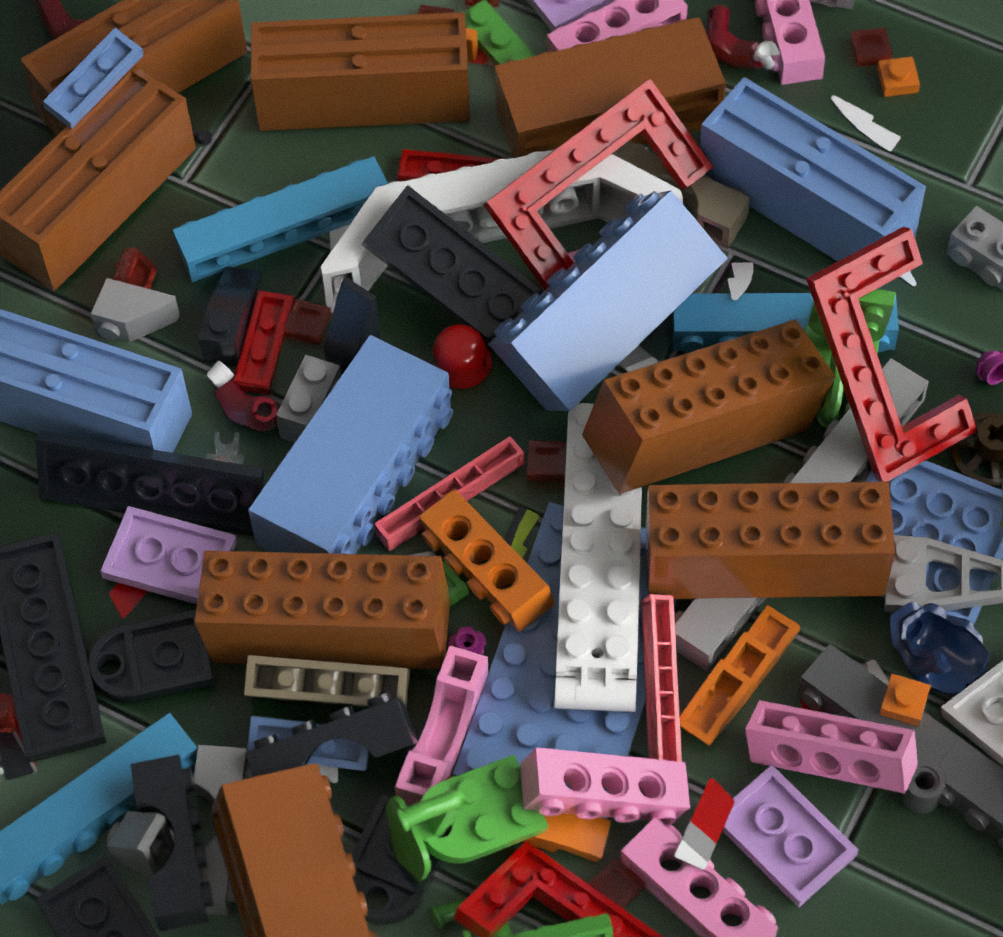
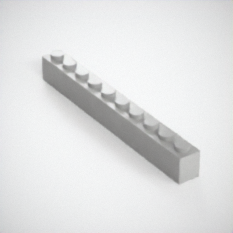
M891 358L882 370L901 426H903L924 402L929 381ZM849 402L845 408L846 414L840 421L837 419L833 420L828 426L823 437L825 440L819 447L812 446L802 461L803 467L797 474L790 473L783 483L859 482L871 468ZM766 598L691 599L692 603L685 612L679 610L674 615L676 652L708 672Z

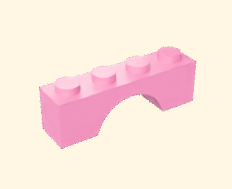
M449 646L436 680L434 698L426 725L415 748L408 752L395 785L396 796H400L406 804L413 805L420 802L431 787L451 778L489 674L487 656Z

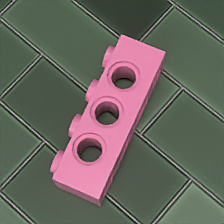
M614 0L611 4L596 11L588 12L582 18L566 26L557 27L550 34H547V52L571 48L577 44H588L605 40L611 36L626 35L645 28L664 26L678 20H686L687 4L684 0Z
M755 0L757 16L764 19L762 25L764 42L772 41L780 52V55H772L770 57L775 63L771 69L773 72L778 71L781 85L822 79L825 55L809 0Z
M760 700L745 728L750 761L752 763L767 766L773 765L777 768L906 793L918 765L915 733L911 729Z
M535 748L520 763L523 808L526 810H537L541 815L554 816L561 813L577 814V817L581 819H594L599 816L614 817L615 821L621 823L633 822L635 820L652 821L656 818L665 826L667 823H675L676 819L690 809L685 762ZM564 782L569 784L572 790H570ZM602 786H604L609 793H607Z
M654 818L621 850V866L699 937H776L778 927L775 925L776 920L773 915L763 906L757 905L755 907L744 897L745 893L740 885L731 878L724 879L714 870V865L710 859L706 868L700 869L675 857L683 836L671 824L667 823L664 826L658 819ZM665 860H674L681 865V868L676 871H666L660 864ZM695 887H704L712 895L706 899H698L690 891ZM727 914H734L742 920V923L739 926L730 927L725 925L721 918Z

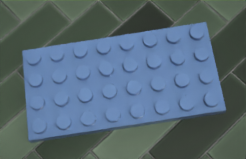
M549 502L527 564L548 584L555 605L520 633L509 622L505 625L454 769L453 777L513 754L520 766V763L535 748L629 757L646 705L641 600L648 596L646 528L641 527L635 712L555 709L564 506ZM673 599L674 615L677 609L679 599ZM564 782L565 785H566L570 790H572L571 787H570V785L567 784L566 782ZM602 786L603 789H604L607 793H609L608 790H607L604 786ZM599 816V817H602V818H605V819L609 820V817Z

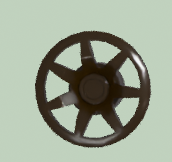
M987 412L973 415L977 432H975L976 438L973 440H961L952 445V460L964 476L992 487L1003 486V478L999 479L1000 462L1003 461V414ZM958 448L977 452L967 466L960 459ZM984 461L989 462L992 479L980 477L972 471L978 468Z

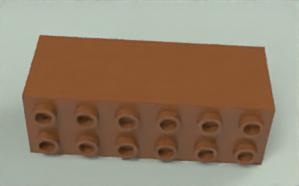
M122 0L20 60L35 111L57 136L66 125L44 109L43 101L114 28L143 48V56L134 65L177 93L246 54L247 46L239 0Z
M465 12L251 22V82L260 131L470 121Z
M700 17L678 20L664 26L645 28L626 35L611 36L605 40L588 44H577L571 48L554 52H543L537 56L510 60L503 64L495 65L496 109L513 158L526 156L532 152H545L558 148L648 79L653 81L689 133L701 131V124L724 100L725 80ZM641 132L629 140L634 144L643 145L648 143Z
M134 65L73 129L66 126L0 191V255L54 292L196 149L186 98Z
M794 319L605 379L582 436L617 492L622 494L808 431L836 376L801 325Z
M889 482L648 485L646 515L648 595H673V599L885 596L895 556Z
M204 551L195 625L212 663L247 664L248 655L408 669H441L446 657L450 593L441 556Z
M318 763L222 784L212 806L210 815L246 937H377L374 931L368 930L364 917L367 915L366 900L361 891H356L352 878L355 876L354 861L350 852H344L340 839L343 837L342 822L339 815L332 812L329 799H331L330 783L326 775L321 776Z

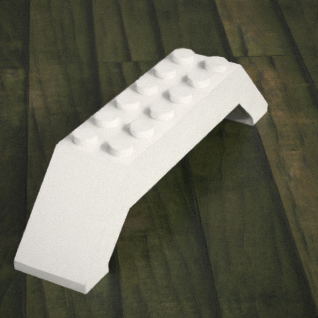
M554 150L532 152L526 156L512 159H498L488 164L474 167L465 166L455 171L427 174L421 178L403 182L394 181L384 186L376 187L321 265L328 314L334 311L341 282L346 277L368 291L388 266L361 244L407 185L480 242L486 243L505 239L506 236L483 204ZM611 154L542 206L537 212L549 229L598 218L607 222L614 218L619 221L628 212L625 209L626 205L641 193L645 196L653 191L660 193L671 190L681 203L683 202V196L680 189Z

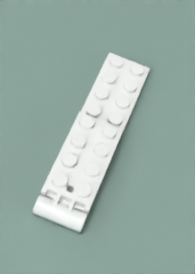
M578 403L571 411H568L555 709L635 712L642 487L622 494L617 492L582 436L594 404Z

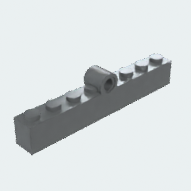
M829 644L800 678L798 694L801 695L803 702L815 711L822 710L828 714L914 730L918 765L906 793L900 792V797L905 807L912 812L925 814L933 811L939 803L947 807L952 806L964 815L967 823L979 831L985 830L996 838L998 844L1003 849V768L924 711L919 727L881 716L880 711L888 685ZM917 785H924L929 790L920 789Z

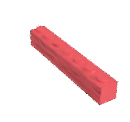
M509 436L374 523L376 536L390 552L424 530L419 516L453 489H456L468 501L524 465L523 450Z
M650 594L641 600L648 758L682 762L673 595Z

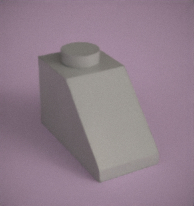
M108 278L91 311V318L97 334L108 340L120 339L127 342H132L178 321L180 316L175 296Z
M128 811L122 822L118 821L113 825L107 837V847L113 861L148 878L163 868L175 846L165 816L158 813Z

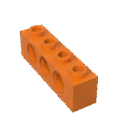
M453 489L419 516L425 529L421 536L434 552L440 549L446 555L444 561L457 576L463 573L469 579L466 583L479 600L485 597L492 604L490 606L492 613L503 625L509 622L520 633L555 605L548 584L456 489ZM465 536L463 539L456 541L459 537ZM484 560H489L484 564L478 565L480 562ZM512 584V586H510L507 589H501L505 585Z

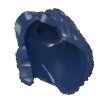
M916 602L908 603L890 615L892 646L900 655L910 675L919 682L931 685V691L947 695L959 694L968 685L974 683L975 678L980 677L981 673L986 670L990 653L983 645L982 636L968 619L948 615L944 608L935 603H927L924 606H920Z

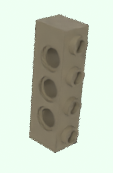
M248 655L244 695L251 698L369 707L367 700L390 692L392 699L402 697L407 709L410 671L408 668Z

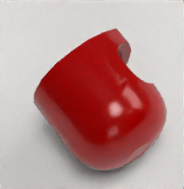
M463 324L451 325L443 329L436 337L433 345L435 366L448 372L449 387L456 389L471 388L480 384L488 376L493 368L492 359L483 337L477 330ZM484 358H485V360H486V365H485V367H483Z

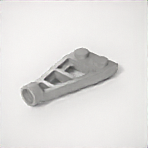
M894 535L895 556L884 596V611L896 612L911 602H916L920 606H924L927 603H935L944 608L945 611L1003 603V560L927 537ZM937 561L955 567L960 573L959 586L948 591H930L926 587V565L929 562ZM980 569L996 573L999 576V587L996 590H972L969 587L970 570Z

